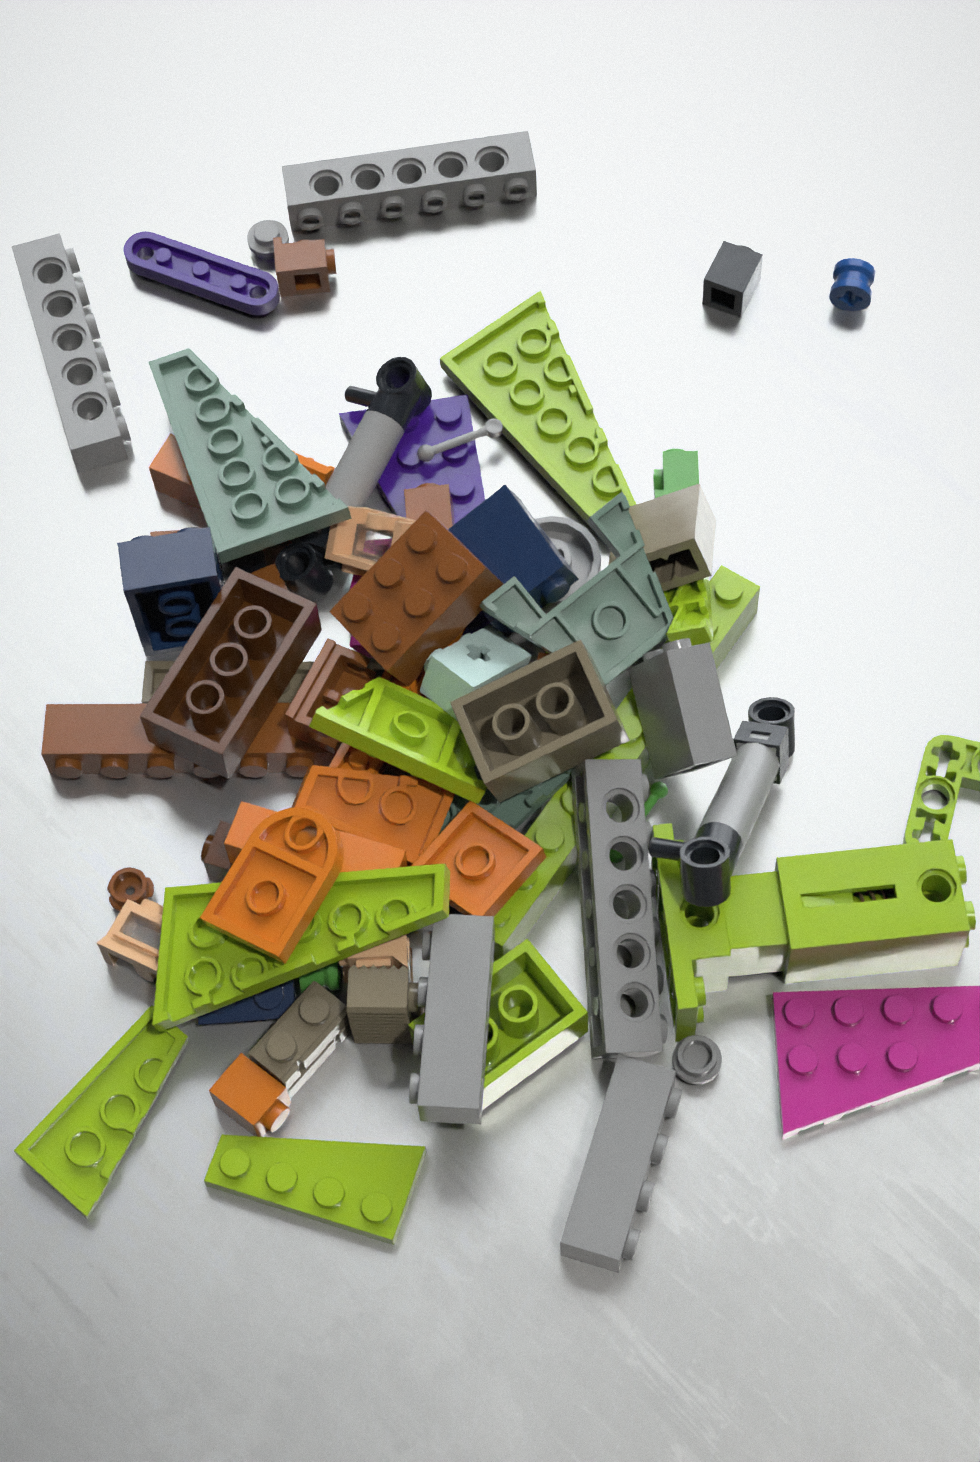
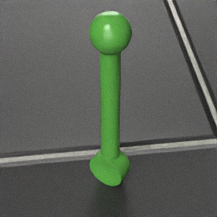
M658 781L651 785V795L644 803L645 818L656 802L667 796L668 787L664 782ZM610 849L609 858L612 863H619L624 859L620 852Z

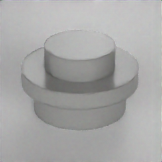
M262 220L255 223L247 233L249 249L260 259L274 260L273 238L282 237V243H289L287 228L276 220Z
M688 1036L682 1039L673 1051V1068L676 1074L687 1083L699 1085L710 1082L717 1076L721 1068L722 1055L720 1049L714 1041L705 1036Z

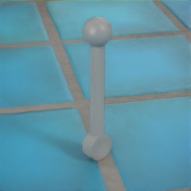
M489 419L485 427L434 446L422 445L417 451L418 458L421 461L428 462L433 459L435 454L481 437L497 438L502 434L503 425L498 419Z

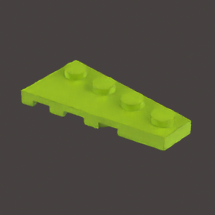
M221 1134L204 1182L210 1188L395 1245L427 1151L426 1146Z

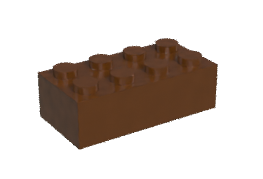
M235 567L140 714L148 741L230 779L322 631L317 603Z

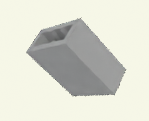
M690 638L663 644L662 649L643 654L644 662L628 669L655 780L698 771L737 756L710 643L692 646Z

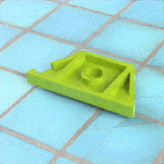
M381 677L366 683L361 690H352L341 696L338 705L328 710L324 706L318 708L309 727L359 749L373 758L383 760L407 771L414 777L422 778L476 804H479L487 789L483 780L477 779L474 769L476 763L459 722L435 702Z

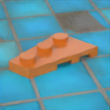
M312 765L307 769L291 808L300 807L314 810L323 815L336 830L406 850L407 864L411 866L438 837L455 794L414 776H390L373 774L362 770Z

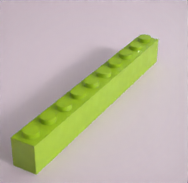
M723 565L719 567L709 581L713 640L710 642L716 670L757 614L761 587ZM631 688L616 709L630 741L593 759H641L643 774L650 764V758L633 688ZM572 778L553 795L524 835L543 848L546 858L494 916V961H497L523 942L578 865ZM607 802L606 812L611 818L618 807L611 802Z

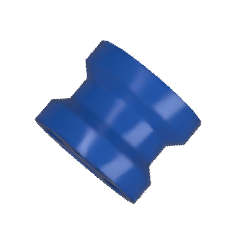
M845 258L838 261L834 265L832 278L834 283L830 287V302L835 307L845 311L853 312L866 309L871 304L873 292L870 287L874 284L876 270L874 266L858 258Z

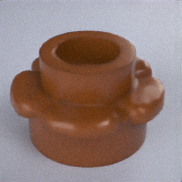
M131 867L120 869L109 881L107 887L111 895L109 902L118 911H121L127 899L141 904L143 899L153 896L154 884L149 877H145L141 870ZM129 888L135 889L132 895L126 893Z

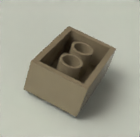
M581 639L450 702L482 780L499 802L579 765L585 759H592L630 741L597 666Z

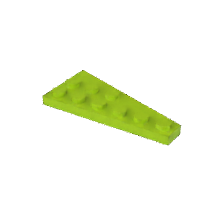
M446 864L340 872L286 964L207 926L200 919V916L221 883L165 887L152 1026L159 1032L448 918L450 870Z

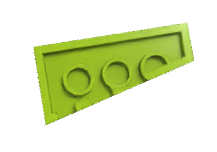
M153 1005L143 1013L14 1149L15 1154L87 1220L188 1043V1036L177 1026L161 1032L152 1026Z

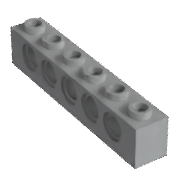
M529 130L281 166L291 232L315 230L320 227L341 224H356L361 221L382 218H398L403 215L423 212H439L444 209L465 206L475 207L485 203L506 200L517 201L537 196V173Z
M60 233L11 246L77 473L127 460L124 442L131 441V436L125 416L115 417L113 408L121 406L114 380L105 383L103 373L111 372L104 347L96 349L94 347L93 340L101 337L94 314L85 315L83 306L90 305L84 281L75 282L73 277L74 273L81 272L74 247L65 249Z
M585 759L571 770L591 1059L617 1058L618 1054L627 1057H648L663 1051V1044L666 1042L668 1034L667 1021L665 1016L660 1014L659 995L662 993L664 986V976L661 966L656 964L655 946L659 943L660 926L658 919L653 917L651 898L654 897L656 892V876L654 870L649 869L648 860L649 843L653 838L651 824L649 821H645L644 803L647 801L649 794L648 778L646 774H642L641 759ZM607 802L615 804L620 809L622 814L621 822H616L608 816L606 812ZM610 849L620 852L624 857V871L612 865L609 858ZM614 897L621 898L626 902L629 909L627 919L621 918L614 911ZM618 945H622L630 951L632 955V965L630 968L623 966L619 962L616 954ZM622 994H627L634 1000L636 1005L634 1017L626 1015L621 1009L620 998Z

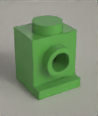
M672 448L662 451V469H653L654 498L699 484L698 450L685 451L680 448Z

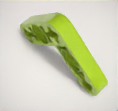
M938 735L928 741L919 769L903 844L918 843L925 822L934 823L930 841L948 839L960 787L980 792V772L978 770L980 742L952 735ZM941 751L950 753V761L945 777L935 776ZM938 790L946 796L948 804L941 809H931L923 803L921 796L926 791Z

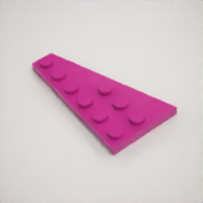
M980 986L773 992L772 1009L782 1140L797 1135L799 1131L823 1123L825 1125L839 1120L842 1115L867 1106L875 1107L936 1085L950 1076L964 1071L969 1073L980 1069Z

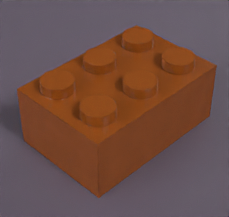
M425 510L329 612L388 673L409 687L424 671V664L428 657L435 650L446 648L482 611V608L479 606L480 603L504 583L428 510Z

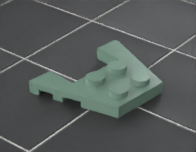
M622 492L587 520V523L614 554L616 559L546 614L514 576L479 605L484 612L549 654L581 639L593 658L605 686L639 660L643 654L665 639L673 620V615L656 572L653 573L643 547L645 544L639 529L636 530L629 513V503Z

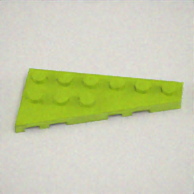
M541 290L439 358L440 368L468 395V398L488 419H498L503 425L502 434L586 523L590 516L621 492L626 496L629 506L636 505L619 464H616L608 446L606 434L603 428H600L594 415L593 405L572 358L567 354L560 339L559 329L547 310L546 301Z

